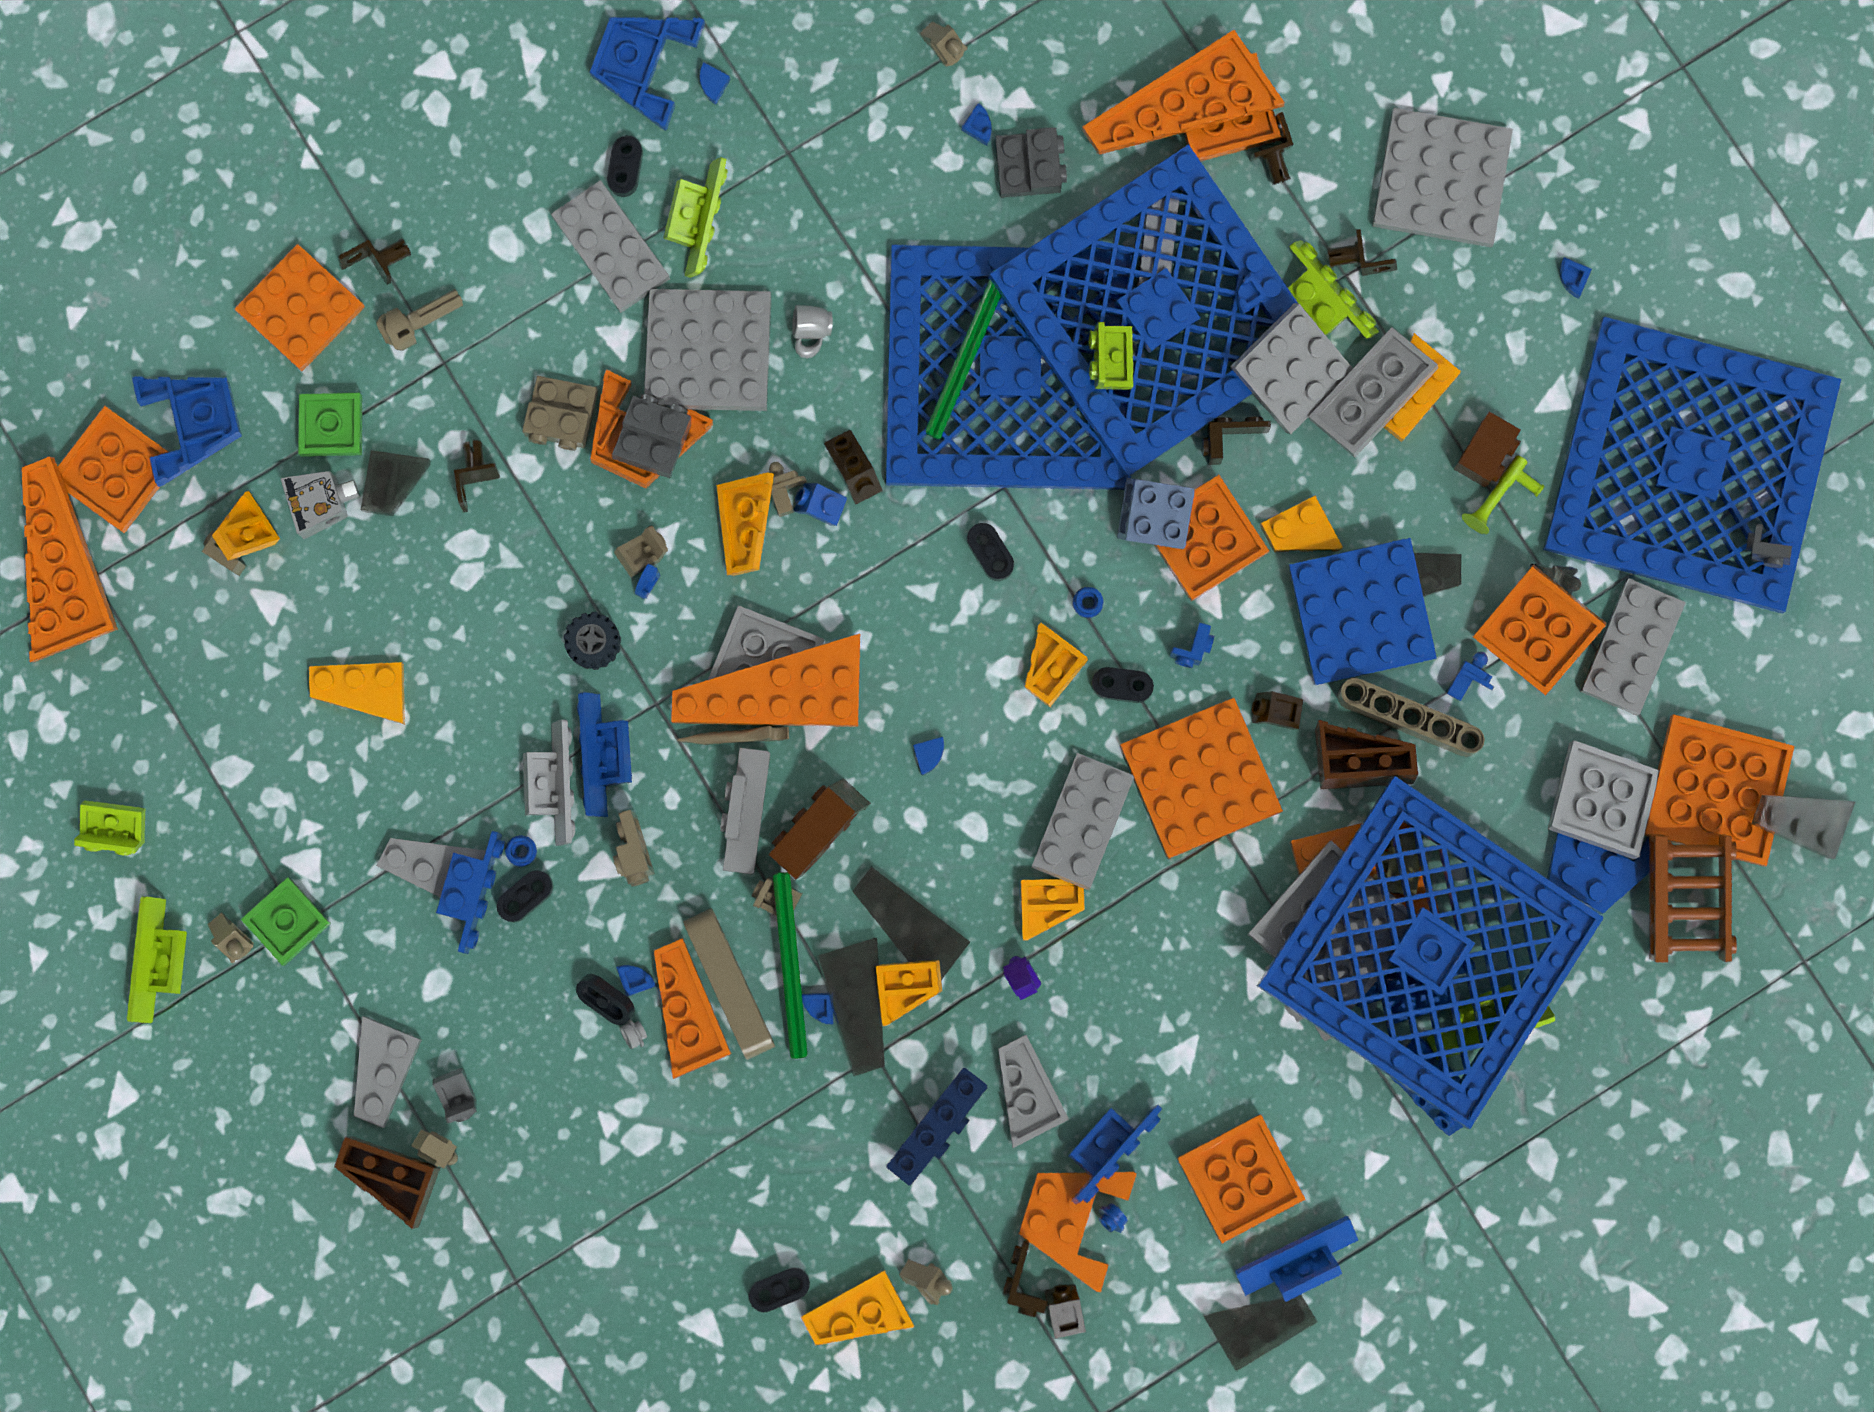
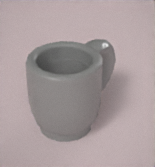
M795 306L792 328L793 337L796 339L795 350L800 357L807 359L817 355L821 349L823 338L831 336L832 312L817 306ZM802 339H818L817 343L812 346H804L801 343Z

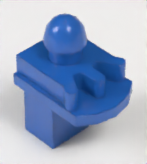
M1485 652L1476 653L1472 657L1473 661L1471 664L1466 661L1462 663L1446 691L1448 695L1461 701L1473 680L1490 690L1494 689V686L1489 683L1492 676L1482 671L1483 666L1488 662V656Z

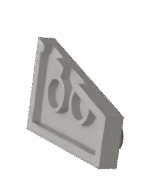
M390 838L376 866L441 897L453 853L484 860L486 851Z
M362 1016L354 1108L355 1117L385 1128L420 1046L421 1039Z
M1027 1035L999 1048L1012 1147L1014 1148L1069 1120Z

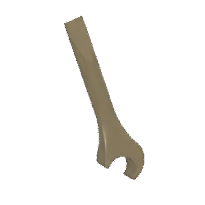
M772 726L745 730L706 732L677 739V741L701 745L783 741L789 739V727L772 728Z

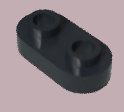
M633 136L619 137L612 146L607 184L610 191L619 197L632 195L638 187L643 149L640 142ZM625 146L632 147V151L629 154L622 153V149ZM618 176H627V180L625 182H617Z
M978 523L971 527L967 535V543L986 576L994 581L1007 579L1013 572L1014 560L995 528L987 523ZM984 535L988 538V543L980 545L977 543V538ZM996 561L1002 562L1004 564L1003 570H994L993 563Z
M1104 667L1099 669L1092 679L1094 693L1098 697L1108 700L1142 703L1149 699L1154 689L1152 678L1147 673L1136 670ZM1110 677L1113 680V686L1109 688L1104 687L1102 679ZM1135 681H1141L1144 684L1142 691H1135L1133 689Z
M539 870L531 871L523 876L499 897L497 912L500 917L508 922H519L527 917L551 896L553 892L551 877ZM536 881L543 883V889L540 892H534L533 884ZM513 901L519 903V910L515 913H511L509 910V904Z
M587 974L577 984L576 993L579 999L609 1022L615 1025H624L634 1015L635 1008L631 999L603 978L594 974Z
M788 1268L756 1282L749 1291V1302L759 1312H770L804 1297L810 1288V1278L801 1268ZM796 1277L800 1280V1287L798 1289L790 1288L788 1283L790 1278ZM761 1290H768L771 1293L769 1301H762L760 1299L759 1293Z

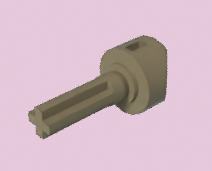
M454 289L409 313L407 316L396 307L382 314L376 325L387 344L394 346L396 350L403 351L416 344L414 330H418L463 306L462 298Z

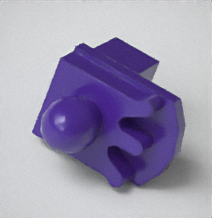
M1013 956L1009 964L1003 967V974L1015 995L1020 1000H1023L1037 993L1042 983L1026 957Z

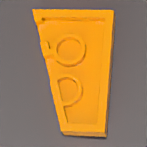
M402 662L309 666L311 698L405 725L404 664Z

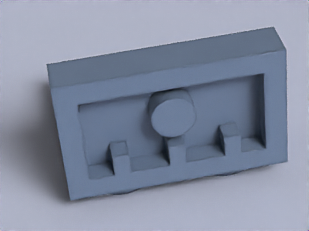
M1127 478L1117 538L1184 549L1195 490L1189 487Z

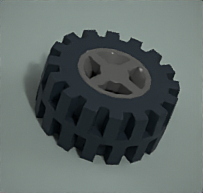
M591 612V614L583 613L580 617L572 619L573 622L570 625L568 624L566 634H564V646L569 657L577 665L586 669L597 670L600 667L605 668L608 666V663L616 659L615 656L621 649V637L616 625L608 617Z

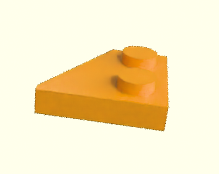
M246 491L212 535L228 561L274 546L280 540L249 491Z
M1316 496L1260 524L1274 552H1289L1290 550H1299L1300 552H1313L1314 550L1339 551L1343 548Z
M1040 623L1037 629L1035 648L1032 651L1031 666L1027 674L1025 688L1048 707H1051L1086 664L1088 658L1043 623Z
M1061 879L1021 880L1022 941H1028L1084 911V888Z
M939 960L879 964L876 966L882 1026L889 1025L942 992Z

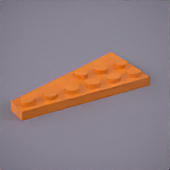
M1232 30L1084 125L1082 131L1100 155L1284 107L1285 102L1235 30Z
M50 456L22 467L23 505L26 506L24 537H27L25 562L27 602L30 604V623H28V634H31L30 662H37L118 630L55 458Z
M860 633L672 691L671 722L686 724L858 727Z

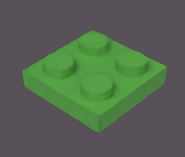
M361 393L299 394L298 454L301 457L362 455Z
M289 877L241 919L283 966L291 961L331 924Z

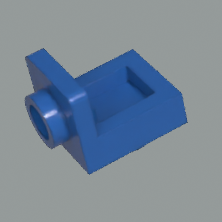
M804 483L796 493L794 512L807 514L830 526H837L847 497L818 483Z
M1199 623L1190 651L1176 647L1172 648L1170 657L1176 659V664L1188 668H1193V664L1200 665L1204 652L1210 653L1215 636L1209 634L1211 626Z

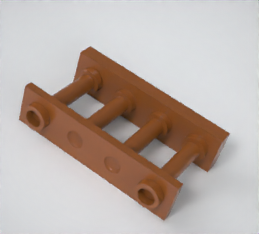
M1649 834V959L1652 961L1668 962V954H1672L1673 951H1719L1720 960L1732 962V954H1736L1737 951L1736 936L1732 935V860H1736L1737 847L1736 842L1732 841V836L1719 834V845H1672V842H1668V836ZM1673 857H1719V876H1672V873H1668V861H1672ZM1719 888V907H1672V904H1668V892H1672L1673 889ZM1673 920H1719V939H1673L1672 936H1668V923H1672Z

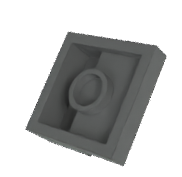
M1056 127L1026 130V134L996 136L1001 198L1061 193V183H1067L1066 164L1060 165L1059 154L1064 153L1063 135H1057Z
M643 394L641 398L633 396L623 420V428L612 453V459L670 479L690 430L691 416L687 415L688 411L679 405L672 404L670 408L658 405L659 401L650 395Z

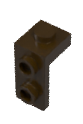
M1258 416L1247 417L1245 421L1233 422L1232 418L1229 417L1214 419V422H1210L1208 425L1207 438H1202L1203 456H1208V465H1221L1223 460L1222 435L1268 433L1271 428V421H1263V417Z
M851 430L824 443L841 473L855 504L883 491L873 466Z
M1023 1240L1021 1246L1015 1245L1011 1264L1016 1265L1013 1277L1007 1276L1002 1295L1008 1296L1007 1304L1019 1307L1018 1313L1036 1317L1037 1312L1044 1314L1047 1300L1017 1291L1030 1244L1029 1241Z

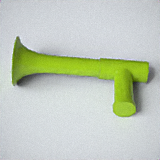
M1517 455L1500 477L1495 488L1477 511L1472 514H1462L1463 521L1471 529L1481 534H1489V528L1487 527L1488 517L1515 480L1531 491L1534 496L1537 497L1545 486L1523 471L1528 463L1525 458Z

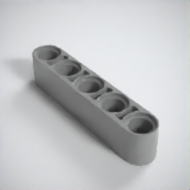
M1165 198L1149 208L1163 211ZM1170 198L1169 213L1178 214V199ZM1146 215L1144 229L1159 232L1162 217ZM1166 218L1164 233L1175 235L1177 220ZM1144 235L1141 250L1155 252L1158 238ZM1163 239L1160 254L1173 256L1174 241ZM1140 257L1139 271L1152 273L1154 258ZM1159 259L1157 273L1167 268L1171 274L1172 262ZM1139 277L1137 287L1147 281L1148 278Z

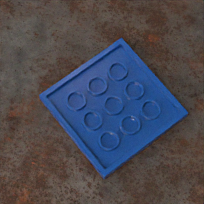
M1411 538L1288 565L1314 685L1437 659Z

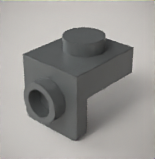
M1756 524L1755 533L1749 532L1746 550L1752 551V560L1764 562L1765 566L1771 568H1782L1783 564L1790 565L1792 546L1761 542L1763 525Z
M463 1068L433 1079V1086L445 1110L447 1123L465 1121L477 1112V1100Z

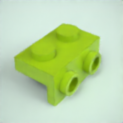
M1098 322L1094 331L1089 333V349H1094V361H1090L1089 367L1090 380H1095V389H1132V326H1105L1104 322Z
M84 800L80 804V833L74 839V846L84 847L85 850L92 852L101 850L114 851L115 854L123 856L136 853L145 843L146 808Z

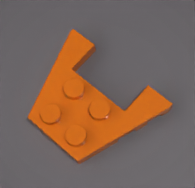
M606 370L590 458L591 463L646 489L660 475L612 459V453L622 431V423L626 412L619 408L632 385L630 380ZM691 409L687 410V415L691 416V427L679 457L711 429L713 425L712 419Z
M1086 1172L1037 1173L1018 1234L1092 1289L1101 1292L1109 1265L1078 1255L1095 1195L1088 1203L1084 1200L1078 1204L1071 1201L1091 1176ZM1115 1172L1108 1180L1103 1176L1096 1186L1100 1192L1129 1201L1137 1173Z

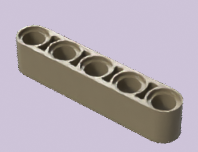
M1358 678L1348 679L1337 692L1338 702L1344 708L1464 757L1472 756L1481 750L1484 745V734L1476 726ZM1352 686L1359 690L1360 699L1358 701H1351L1346 697L1345 690L1347 687ZM1382 698L1387 701L1389 705L1387 713H1380L1375 709V699ZM1405 710H1412L1416 713L1418 718L1416 725H1409L1404 721L1403 713ZM1434 722L1444 724L1446 727L1445 737H1438L1433 733L1432 725ZM1463 734L1473 736L1475 739V747L1473 749H1467L1462 745L1461 737Z
M710 908L684 920L683 923L746 1060L774 1048V1041L713 909Z

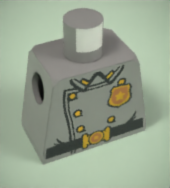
M330 471L281 479L297 534L303 539L309 538L347 518L348 514L344 502L360 497L355 480L338 485L336 477Z

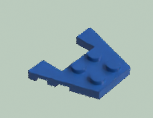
M610 17L592 64L590 75L658 127L667 130L675 103L647 93L666 39L697 48L705 26V20L702 18H693V20H678V18L649 20V18Z
M136 376L132 378L136 399L140 406L170 399L181 448L150 457L154 481L158 487L165 485L242 436L230 383L227 378L188 377L187 380H171L170 377L145 379L144 377Z
M1557 833L1547 879L1592 910L1603 914L1649 874V836L1646 837L1641 846L1639 857L1631 861L1623 855Z

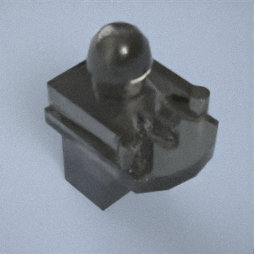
M1530 564V568L1532 565H1535L1571 595L1572 592L1578 591L1582 587L1580 579L1574 576L1578 572L1576 568L1563 565H1553L1551 568L1541 564Z

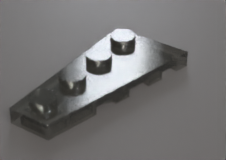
M873 867L867 871L852 891L908 962L939 960L941 981L970 944V941Z
M877 937L816 956L853 1076L885 1067L883 1028L876 966L879 965Z

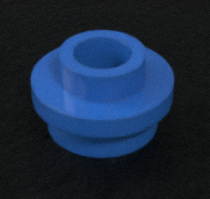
M1084 587L1074 595L1073 608L1081 617H1095L1103 608V597L1095 588ZM1091 598L1094 602L1093 607L1085 608L1082 604L1083 599Z
M515 836L506 845V857L515 866H527L536 858V844L527 836ZM519 846L527 848V853L523 857H518L516 853Z
M1110 1203L1106 1207L1102 1206L1099 1209L1101 1215L1099 1221L1109 1232L1115 1230L1118 1233L1125 1229L1124 1225L1128 1222L1127 1217L1116 1205Z

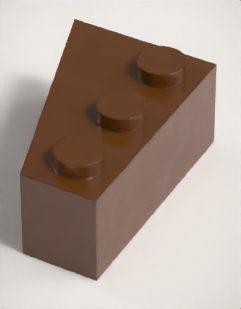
M1318 720L1315 728L1320 790L1387 786L1394 776L1406 784H1414L1418 776L1415 744L1377 734L1374 736L1358 732L1354 728L1347 727L1346 729Z
M844 778L828 787L825 785L821 786L811 798L815 801L808 810L802 808L792 819L795 825L787 833L783 830L772 842L775 848L769 855L795 880L802 877L831 847L830 845L840 833L847 830L855 816L871 804Z
M354 1136L344 1138L334 1168L363 1191L369 1193L388 1211L393 1212L411 1229L419 1228L441 1168Z

